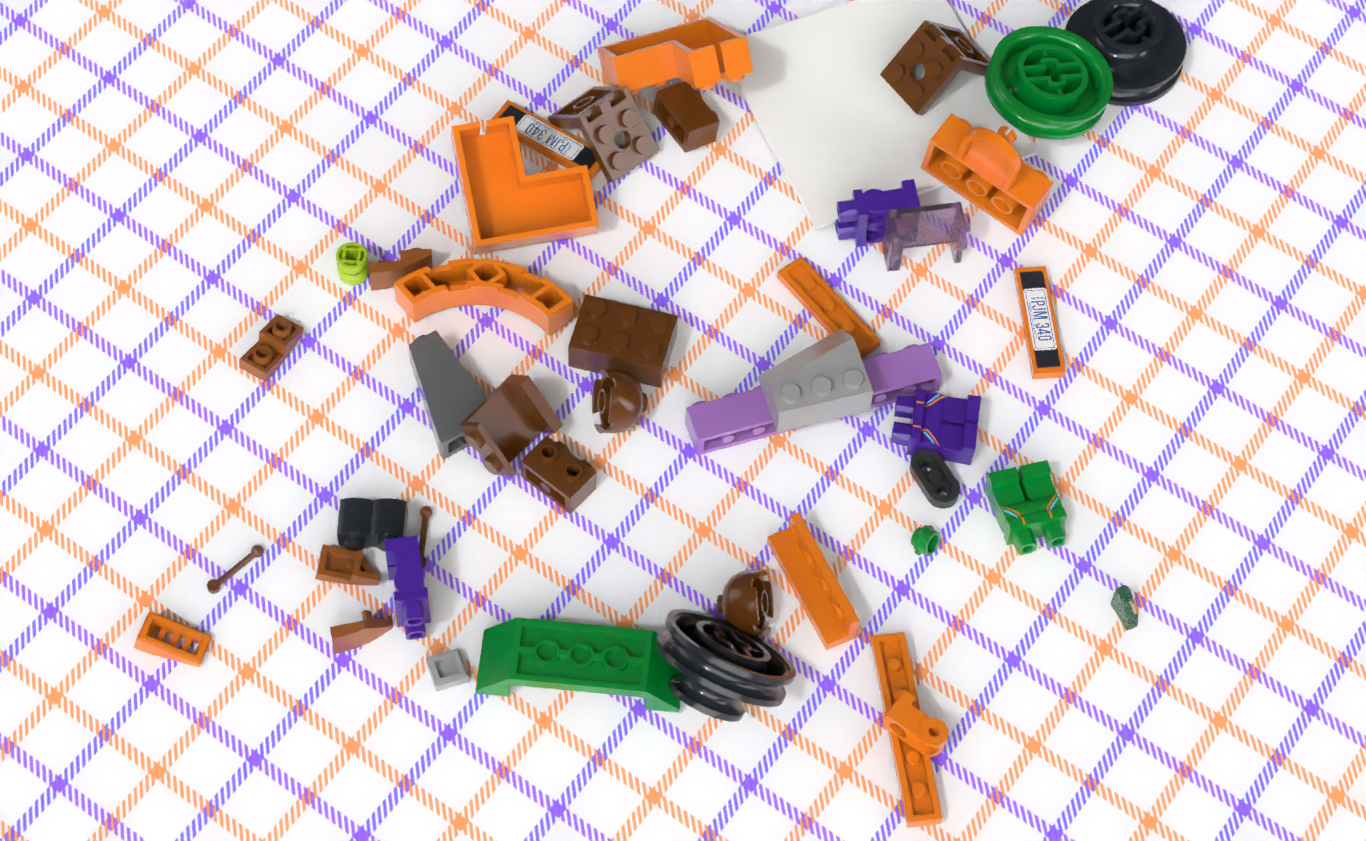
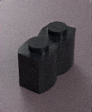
M366 498L341 499L337 527L339 546L351 551L376 547L385 552L384 540L406 537L408 522L407 501L391 498L377 500Z

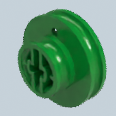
M1029 26L1007 34L997 44L986 70L985 90L990 103L998 114L1021 133L1035 138L1069 139L1085 134L1100 121L1112 95L1113 77L1109 65L1101 53L1080 36L1050 26Z

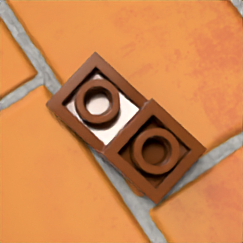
M412 248L410 250H400V261L382 260L369 263L371 291L394 288V282L407 274L426 266L430 269L433 268L432 249Z
M277 314L259 331V341L240 358L239 368L266 382L291 353L302 336L304 328Z

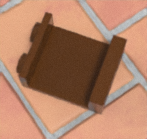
M511 374L459 426L466 434V442L479 452L484 459V467L490 473L512 477L516 471L510 462L540 432L555 434L563 424L529 375Z

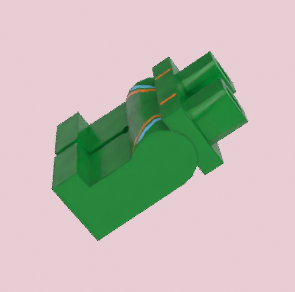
M1048 460L1019 466L1018 472L1016 467L987 474L985 494L1000 529L1004 533L1006 545L1013 544L1020 556L1036 550V538L1044 537L1050 548L1063 546L1066 540L1064 525L1067 515L1064 507L1062 508L1061 500L1055 491L1050 477L1051 469Z

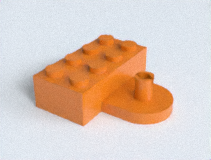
M951 113L930 139L921 169L1019 236H1022L1041 212L1054 182L1049 180L1042 171L1035 170L1023 162L1015 148L1011 145L1017 139V135L1012 129L1006 135L1005 133L1009 129L1007 126H1001L997 133L982 127L973 128L968 121L958 118Z

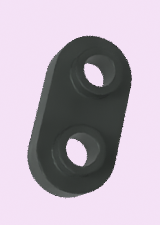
M932 449L916 451L911 458L909 469L917 485L929 503L934 507L941 509L952 507L957 502L960 492L958 481L939 453ZM928 467L930 471L926 472L923 471L921 468ZM944 492L947 496H939L937 493Z

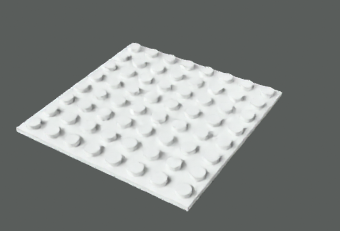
M853 0L744 35L747 38L753 72L745 74V78L736 81V84L815 230L835 224V219H838L837 201L851 200L853 190L862 189L864 193L869 189H879L882 191L901 188V181L914 179L918 195L946 186L921 169V165L930 139L951 113L958 118L968 121L973 128L982 127L997 133L1001 126H1007L1009 129L1005 133L1006 135H1008L1011 129L1017 135L1016 141L1011 145L1022 160L1037 154V150L1028 135L1017 130L994 109L985 90V76L960 70L922 116L917 115L880 75L924 20L960 29L969 38L947 0ZM922 64L915 70L917 80L922 79L925 74V68Z

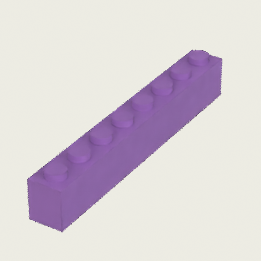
M929 343L921 345L912 344L899 351L891 353L882 352L873 358L862 360L873 388L871 409L894 403L897 400V396L915 397L917 389L926 390V393L939 391L942 372ZM761 385L738 394L729 393L720 399L708 402L699 401L690 407H686L685 425L697 456L791 431L786 430L777 433Z

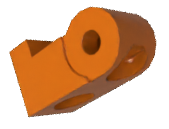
M905 689L885 714L882 727L919 753L930 757L937 756L946 745L949 736L948 727L942 720L929 718L928 715L916 708L914 704L917 697Z

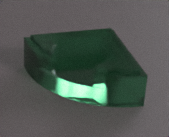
M1125 584L1115 589L1110 605L1128 631L1137 627L1138 613L1134 614L1131 610L1129 601H1132L1134 598Z

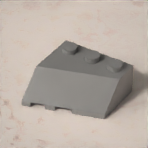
M842 328L760 374L758 377L777 433L868 412L871 409L873 388L854 337Z

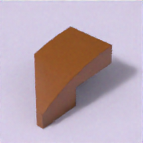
M325 544L322 545L315 579L349 585H379L381 576L378 572L374 573L365 561V555L361 549L356 552Z

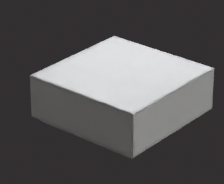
M458 648L426 658V664L436 692L469 682V677Z

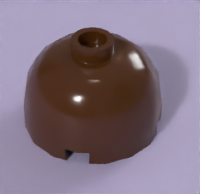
M616 369L599 370L598 373L602 375V379H595L592 414L599 412L601 424H594L595 428L599 433L625 432L633 428L639 421L642 412L646 411L648 404L647 395L642 393L641 385L628 372Z
M746 570L733 575L725 584L723 595H718L717 597L719 615H724V619L730 627L739 632L758 637L768 636L771 632L772 627H765L766 616L773 618L774 613L771 581L763 580V576L768 574L766 570Z

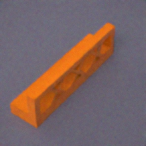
M797 512L790 515L789 528L768 536L767 544L826 650H829L856 638L859 618L801 514Z

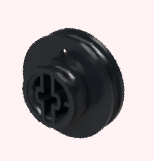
M1090 0L1079 7L1066 24V31L1080 36L1093 45L1108 63L1113 77V91L1108 102L1110 105L1137 106L1153 102L1167 94L1180 77L1186 54L1184 31L1177 19L1167 9L1151 0Z
M675 609L668 613L665 619V625L668 630L661 631L655 640V647L669 664L683 673L674 674L667 683L669 690L678 699L703 714L729 722L740 721L745 713L739 701L762 707H776L783 703L786 696L783 686L793 682L796 676V669L790 660L779 650L758 636L737 631L730 627L725 620L687 609Z

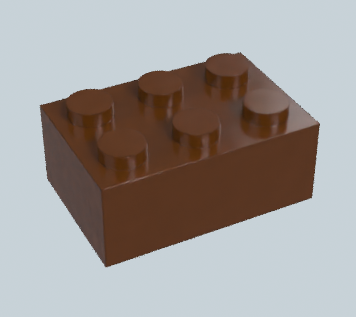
M585 294L568 346L569 367L598 373L601 369L622 370L633 375L641 384L661 388L677 338L678 316Z

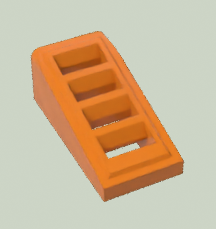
M149 611L136 638L134 648L148 654L199 667L212 636ZM153 630L159 631L156 639L150 637ZM166 633L172 635L169 644L163 642ZM179 637L185 638L181 649L175 647ZM192 641L199 642L194 655L188 653Z

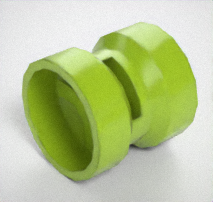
M349 242L337 249L336 261L340 280L346 285L351 286L364 283L369 276L367 251L364 246L359 243Z

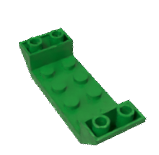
M514 618L484 629L475 693L510 697L511 685L643 697L646 698L645 710L679 713L681 700L669 690L667 683L674 674L683 673L669 664L657 651L655 640L659 633L653 630Z

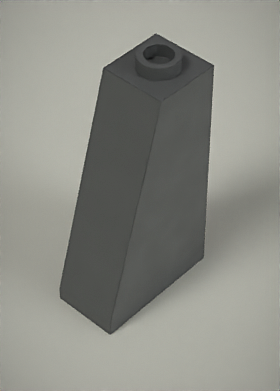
M435 330L427 335L417 337L408 346L414 376L440 456L444 460L470 446L465 440L466 434L459 425L486 399V396Z

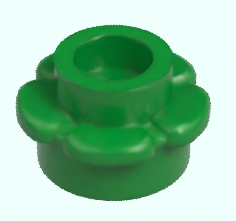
M931 525L917 528L911 538V545H913L915 554L932 555L938 547L940 533L935 531Z

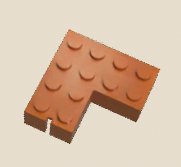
M711 17L597 48L605 83L611 87H627L631 95L641 92L642 87L652 85V87L665 86L670 83V79L677 77L694 88H698V90H708L716 87V83L722 81V79L726 78L727 82H736L744 79L745 74L753 72L746 36Z
M514 116L486 120L485 135H480V121L452 126L451 140L474 255L597 233L599 221L587 165L526 176Z

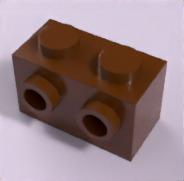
M683 81L656 92L652 113L685 153L716 141L720 124L719 117L704 102L701 94L690 84Z
M547 435L521 460V477L569 514L596 489V472L593 466L586 460L580 461L571 454L569 448L560 441L555 442Z

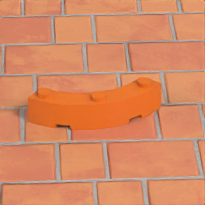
M474 258L450 260L447 265L431 269L426 266L394 282L396 302L415 323L435 312L465 305H486L512 311L535 323L548 336L574 319L573 299L563 289L545 277L541 279L527 272V268L504 261Z

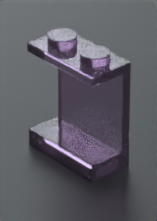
M961 202L888 210L882 239V251L887 271L900 270L903 249L946 243L950 244L954 263H960L962 252L967 249L966 232L971 230L970 217L968 213L964 214Z

